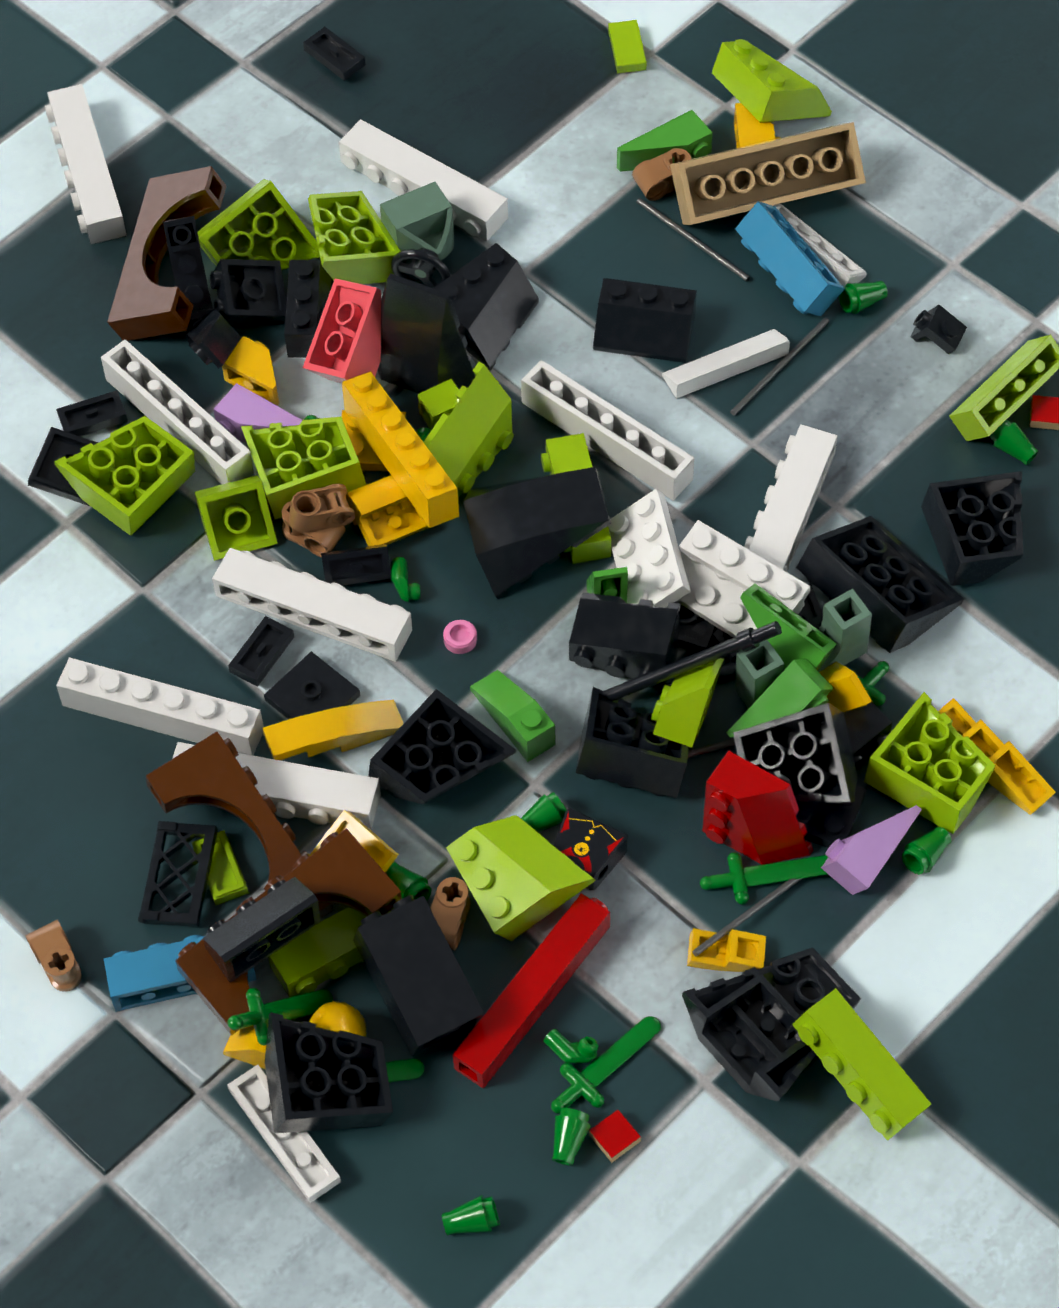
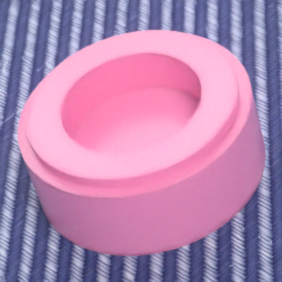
M455 620L450 622L444 629V644L450 652L465 654L476 646L477 631L469 621Z

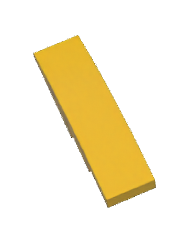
M954 698L938 711L940 714L945 713L953 721L952 726L963 737H969L996 765L988 783L1029 815L1033 814L1056 793L1010 741L1003 744L982 719L976 723Z
M393 699L331 708L263 727V734L273 759L281 761L304 752L307 753L309 758L340 747L341 752H345L394 735L404 723Z

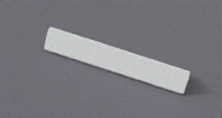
M782 204L772 205L779 210L844 288L846 284L859 283L866 277V271Z
M772 329L663 372L662 377L677 399L788 355L790 342L787 337Z

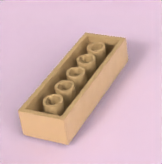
M854 122L834 125L670 164L683 225H692L747 212L758 201L769 205H776L866 183Z

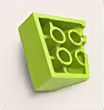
M738 39L736 41L722 42L712 74L760 123L828 117L831 115L832 111L817 86L746 40Z
M266 179L261 180L197 232L200 247L216 266L220 259L280 261L281 269L283 270L289 268V260H311L320 257L315 238L272 181Z
M362 191L310 194L308 202L321 264L333 280L336 278L358 284L387 282L390 273L394 274L391 267L392 259L400 252V249Z
M480 361L473 369L476 377L470 386L466 388L462 385L457 392V399L450 414L447 412L442 414L424 441V444L456 485L458 498L463 492L467 493L472 488L476 477L482 471H487L491 467L495 456L501 449L505 450L508 448L514 437L512 432L511 398L485 364Z
M146 416L111 432L109 438L95 445L90 443L82 447L81 452L67 459L64 456L54 461L55 466L84 502L130 536L195 473L194 451Z
M341 416L302 420L299 425L282 426L281 422L270 423L269 428L253 429L252 425L241 426L275 519L282 517L283 506L287 502L292 501L293 496L302 490L323 488L332 484H343L346 486L347 492L366 485L360 462Z
M923 692L870 757L864 782L907 808L919 806L922 809L919 815L939 827H943L949 833L954 834L973 809L996 765L969 737H963L952 726L953 721L945 713L940 714L931 704L932 699Z
M517 815L473 827L446 847L493 932L510 941H513L596 881V879L582 870L574 861L559 851Z

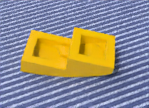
M693 928L690 932L687 966L732 972H743L754 967L756 969L764 967L766 936L732 929L728 935H725L696 957L692 951L716 934V932Z

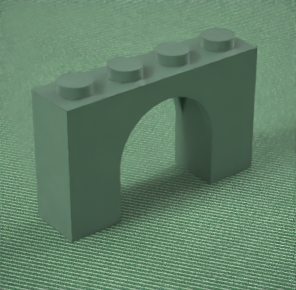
M854 589L824 604L823 620L819 631L837 643V645L818 672H821L836 661L846 665L868 652L872 614ZM768 640L760 642L757 648L747 652L741 650L736 653L735 691L748 709L784 671V662Z

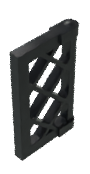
M169 821L158 822L144 896L138 917L139 922L144 924L199 927L218 832L216 825ZM178 835L181 840L163 852L166 836ZM195 837H204L202 851L197 855L188 843ZM183 846H186L194 858L177 870L168 858ZM163 861H166L174 873L157 885L160 865ZM199 863L195 885L190 887L181 875ZM179 878L188 890L170 903L161 890ZM159 893L167 903V906L160 911H151L154 896ZM192 896L189 914L178 913L175 908Z

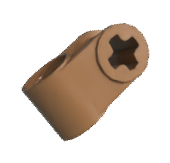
M682 148L671 149L651 160L641 162L634 168L632 177L649 201L658 200L664 195L675 191L670 164H673V157L674 163L690 160V153Z
M332 484L323 488L297 492L291 501L289 513L291 527L298 532L308 533L324 528L342 527L351 523L355 519V512L352 508H349L346 499L348 494L346 486L343 484ZM300 510H306L310 513H303Z
M291 501L283 506V535L288 540L308 549L316 556L322 557L321 553L331 552L346 531L345 527L342 526L314 530L308 533L298 532L289 523ZM302 510L303 513H310L309 511Z
M450 877L440 882L430 909L451 950L455 951L461 940L471 902L466 883L459 878Z
M58 919L25 935L38 963H41L51 985L55 989L67 992L79 985L82 978L81 969Z

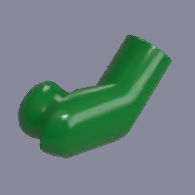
M403 557L394 558L391 561V580L400 599L405 602L419 600L421 598L420 584L417 582L408 584L407 560Z
M557 1029L551 1030L543 1040L565 1063H589L596 1057L599 1047L597 1041L588 1036L580 1039L579 1042L570 1043Z

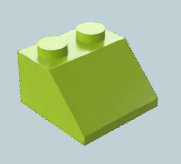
M258 475L194 492L214 561L223 559L229 548L238 551H252L278 544L262 481Z
M720 658L675 676L671 686H664L651 717V720L657 721L653 732L654 735L691 748L693 747L706 718L724 659Z

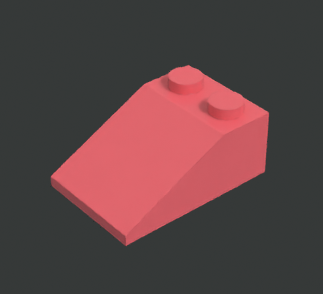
M335 278L302 368L339 383L370 371L376 377L381 362V290L376 287Z

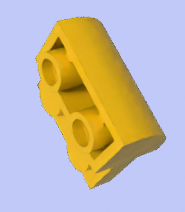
M391 475L352 490L346 496L349 508H352L355 512V519L352 522L354 526H359L368 546L389 545L429 528Z

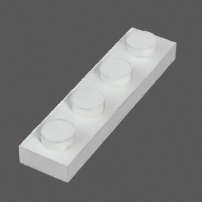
M697 520L679 545L682 553L745 590L756 583L795 613L811 591L810 585Z
M256 1065L227 1085L230 1093L310 1203L341 1183L340 1176L307 1131L274 1134L267 1076L259 1065Z

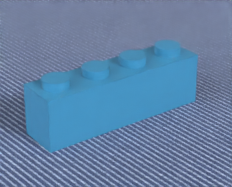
M758 201L735 228L742 237L741 243L759 257V265L775 276L777 279L775 281L776 285L783 292L790 294L794 299V307L801 313L822 316L844 291L845 288L775 206Z
M192 935L180 942L171 944L156 943L149 946L148 949L135 952L120 951L112 957L103 958L110 997L115 1012L197 994L178 971L175 960L179 958V952L191 942H196L197 944L205 936ZM254 967L248 970V982L257 980Z

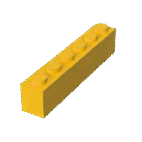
M370 371L343 381L342 391L345 412L428 527L432 528L459 517L458 489L372 372Z

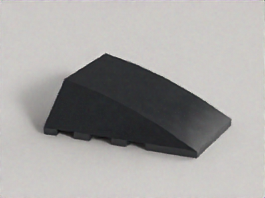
M390 273L381 298V362L377 370L381 380L418 394L449 379L453 380L458 389L462 385L466 388L470 386L476 377L473 372L476 364L473 356H468L465 350L468 343L465 335L460 334L458 331L460 322L449 294Z
M595 467L470 489L464 499L475 553L497 599L508 593L506 589L518 581L522 584L533 576L531 573L546 562L550 565L560 558L559 554L570 546L577 547L611 524L598 471Z
M813 947L771 961L769 966L760 969L754 967L743 971L740 976L728 980L722 978L710 982L708 987L699 990L693 988L682 993V998L697 1037L704 1047L746 1093L777 1102L780 1101L816 1056L812 1048L801 1040L798 1031L792 1024L835 988L853 1009L861 1000L856 992Z

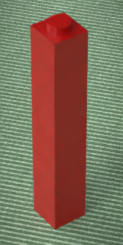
M582 893L578 896L454 1052L453 1063L456 1071L484 1089L610 928V911L602 901L597 898L590 899Z

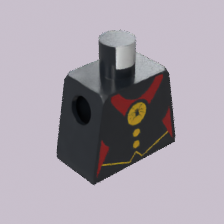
M568 807L553 846L596 879V881L586 887L588 890H595L626 854L628 835Z

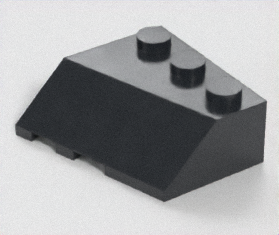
M497 243L433 288L450 295L460 322L458 331L460 334L465 335L468 343L465 350L478 361L485 364L489 371L496 364V358L501 351H505L510 344V338L517 328L522 327L539 302L537 294L518 261Z
M1022 471L929 484L921 508L951 586L983 582L1022 558L1023 522H1021L1022 495L1020 489Z
M582 593L569 640V660L584 668L593 667L605 671L613 677H625L628 679H634L675 662L678 653L680 604L669 602L667 608L653 606L652 600L640 599L639 604H629L618 596ZM668 680L655 684L649 688H659L660 685L666 684Z
M593 687L580 740L576 773L592 780L601 779L617 783L624 788H637L649 791L656 796L677 798L687 766L689 746L654 735L653 732L657 721L651 720L652 713L645 715L638 713L631 708L632 703L620 699L618 703L602 697L604 691Z
M435 689L370 759L368 777L379 778L380 787L395 798L425 804L510 757L517 750Z
M825 703L733 732L737 755L789 783L796 801L853 803L858 776L844 713L832 704Z
M270 1012L265 1069L274 1134L381 1126L393 1113L382 1041L341 1030L334 1032L318 1028L314 1023L307 1021L299 1023L284 1019L283 1015Z

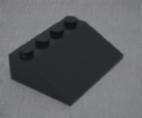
M872 516L812 538L796 567L830 601L854 589L872 614L870 636L881 648L889 653L911 644L964 601L960 594Z

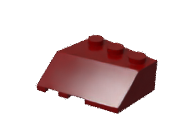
M728 750L706 782L702 832L717 844L724 843L761 865L810 856L814 851L812 844L804 840V836L807 833L805 824L797 820L796 814L799 808L791 785Z

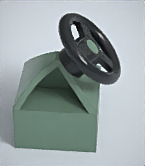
M436 181L381 203V221L400 249V252L393 257L391 263L394 275L416 282L405 273L412 274L422 280L424 283L422 285L430 288L438 285L432 278L435 269L441 274V282L451 276L447 266L441 260L447 257L454 248L452 206Z

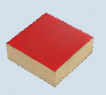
M1032 395L1030 427L1059 430V397Z
M616 1110L589 1130V1136L611 1163L641 1142V1136L619 1110Z

